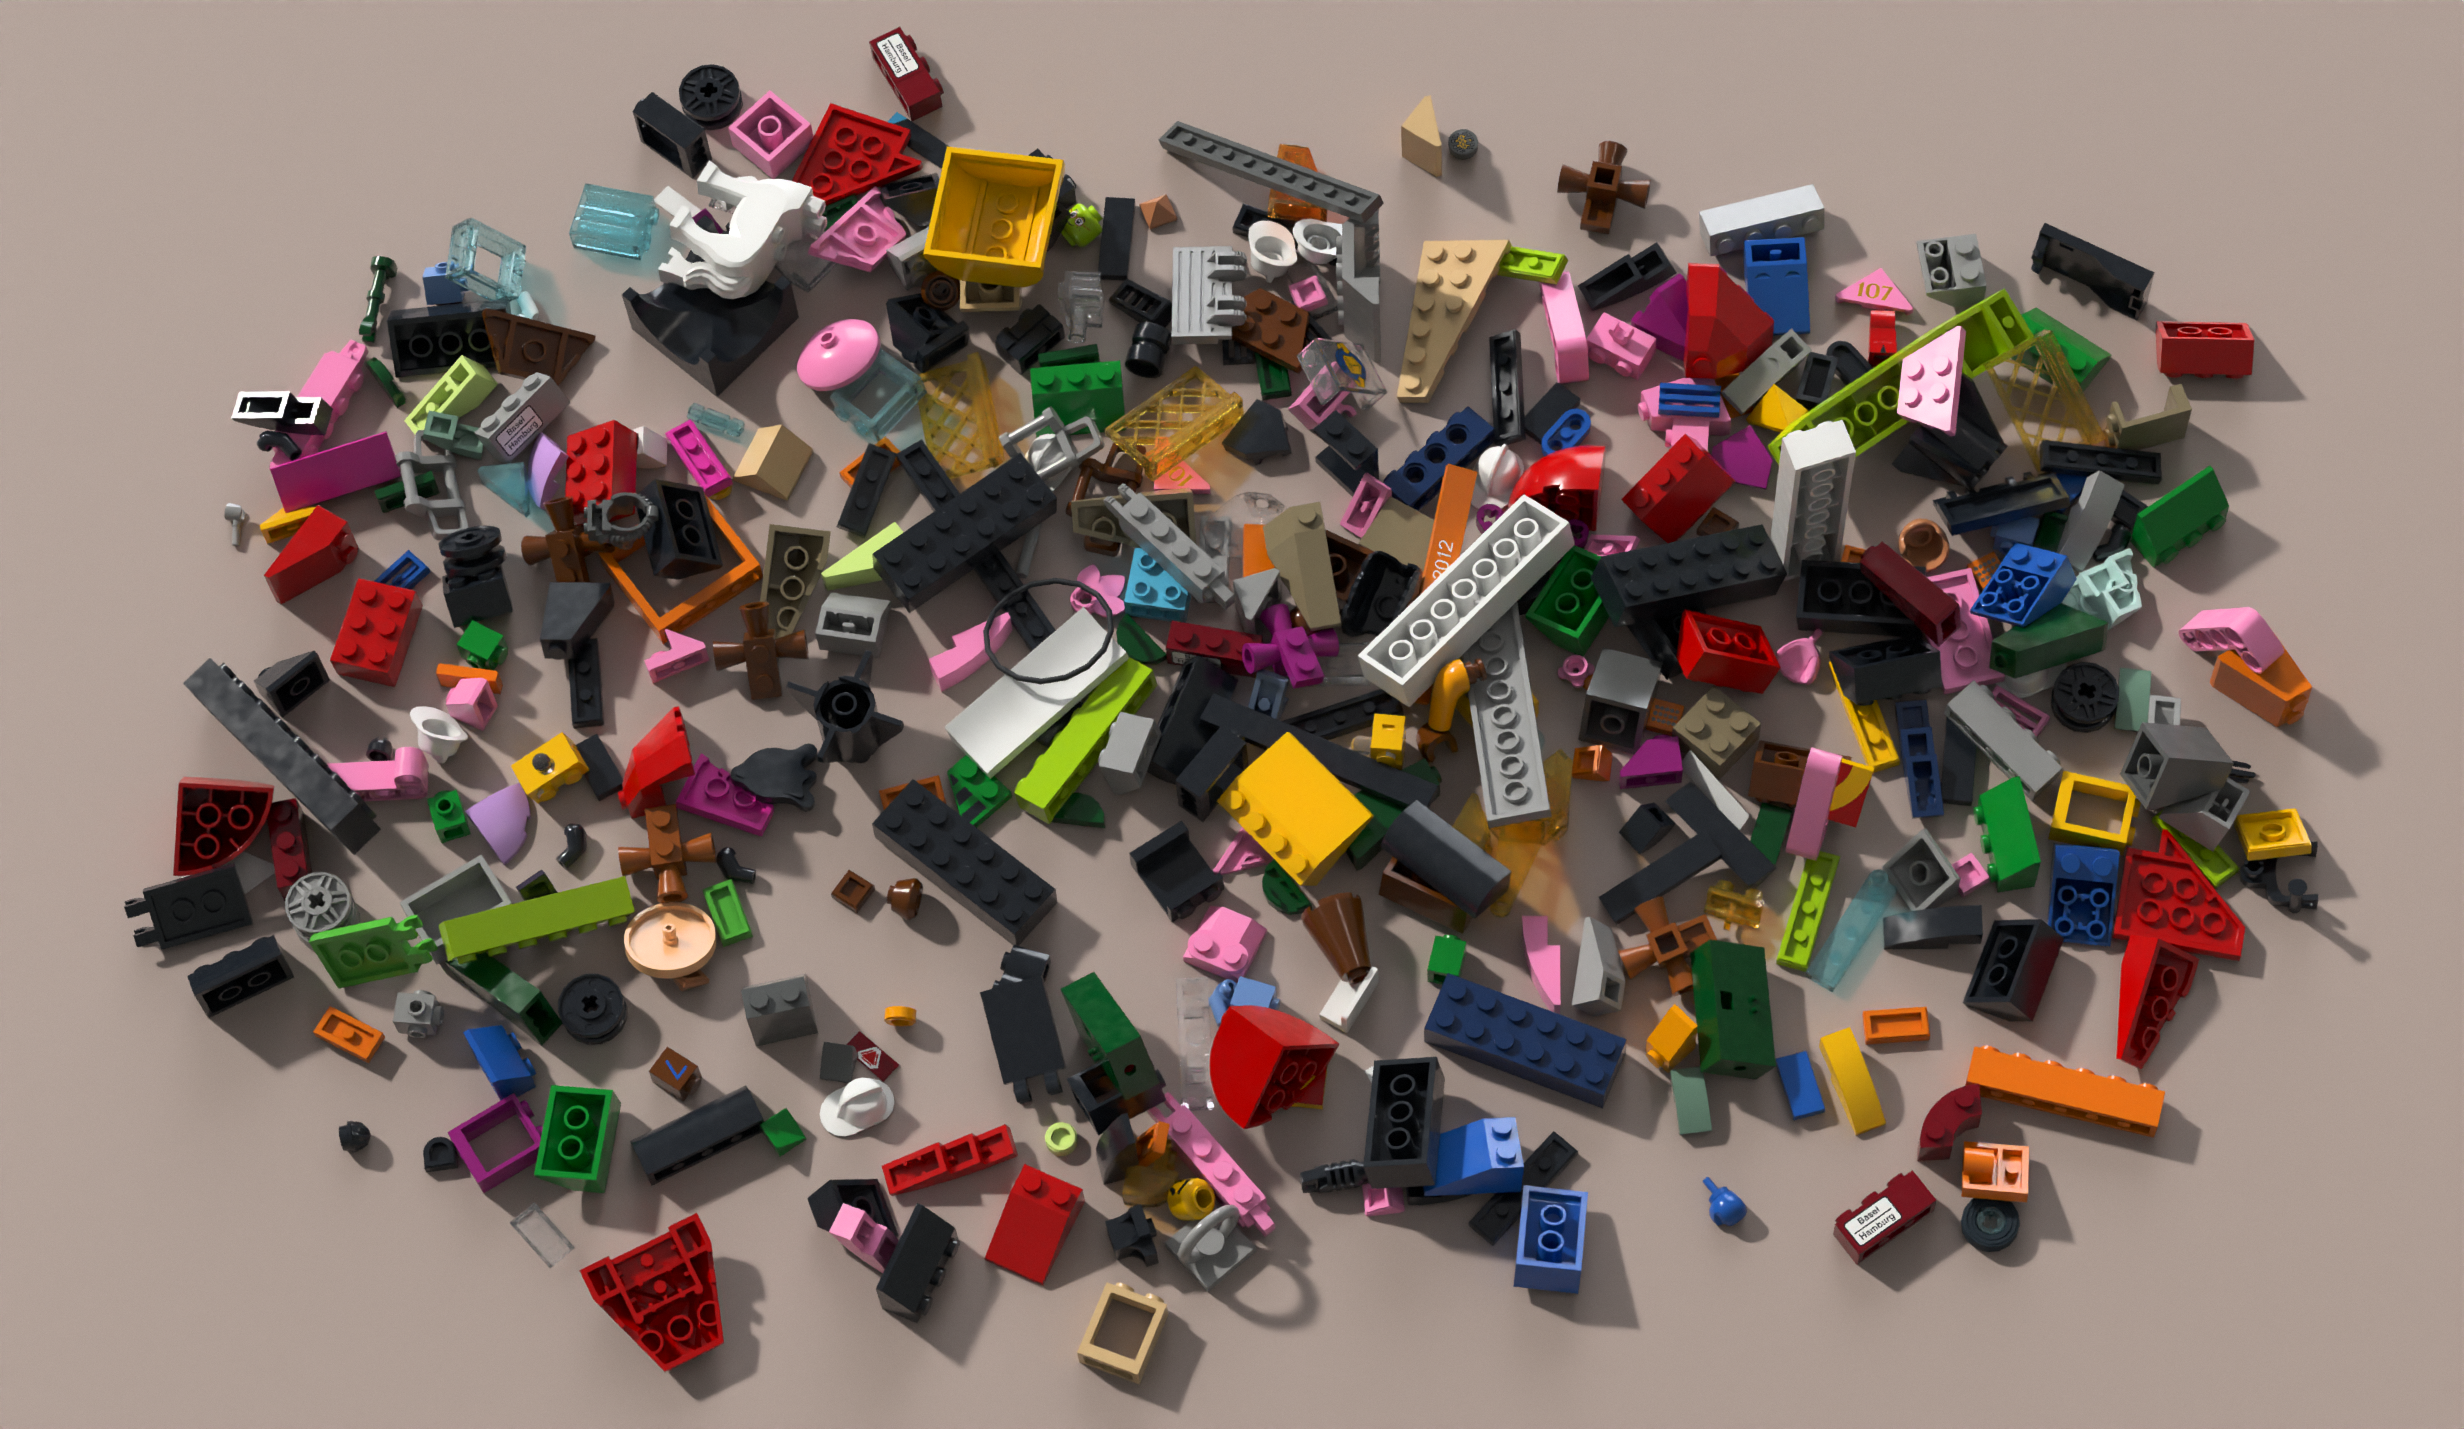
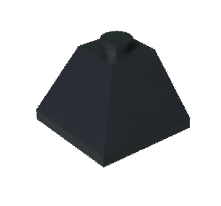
M937 173L880 186L887 207L920 227H929L940 180Z
M921 293L891 298L886 303L893 346L902 353V357L913 364L916 363L917 349L958 324L946 312L930 308L924 302Z
M311 651L279 661L272 667L265 668L258 675V678L254 680V683L260 695L283 718L328 683L330 679L319 655L315 651Z
M878 1179L829 1180L807 1198L817 1227L823 1230L830 1231L844 1203L865 1211L877 1224L887 1227L896 1237L899 1236Z

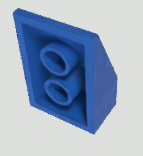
M1483 1118L1441 1133L1436 1182L1432 1186H1423L1424 1196L1521 1192L1524 1163L1516 1118Z
M1523 1186L1513 1287L1578 1294L1582 1270L1588 1192Z

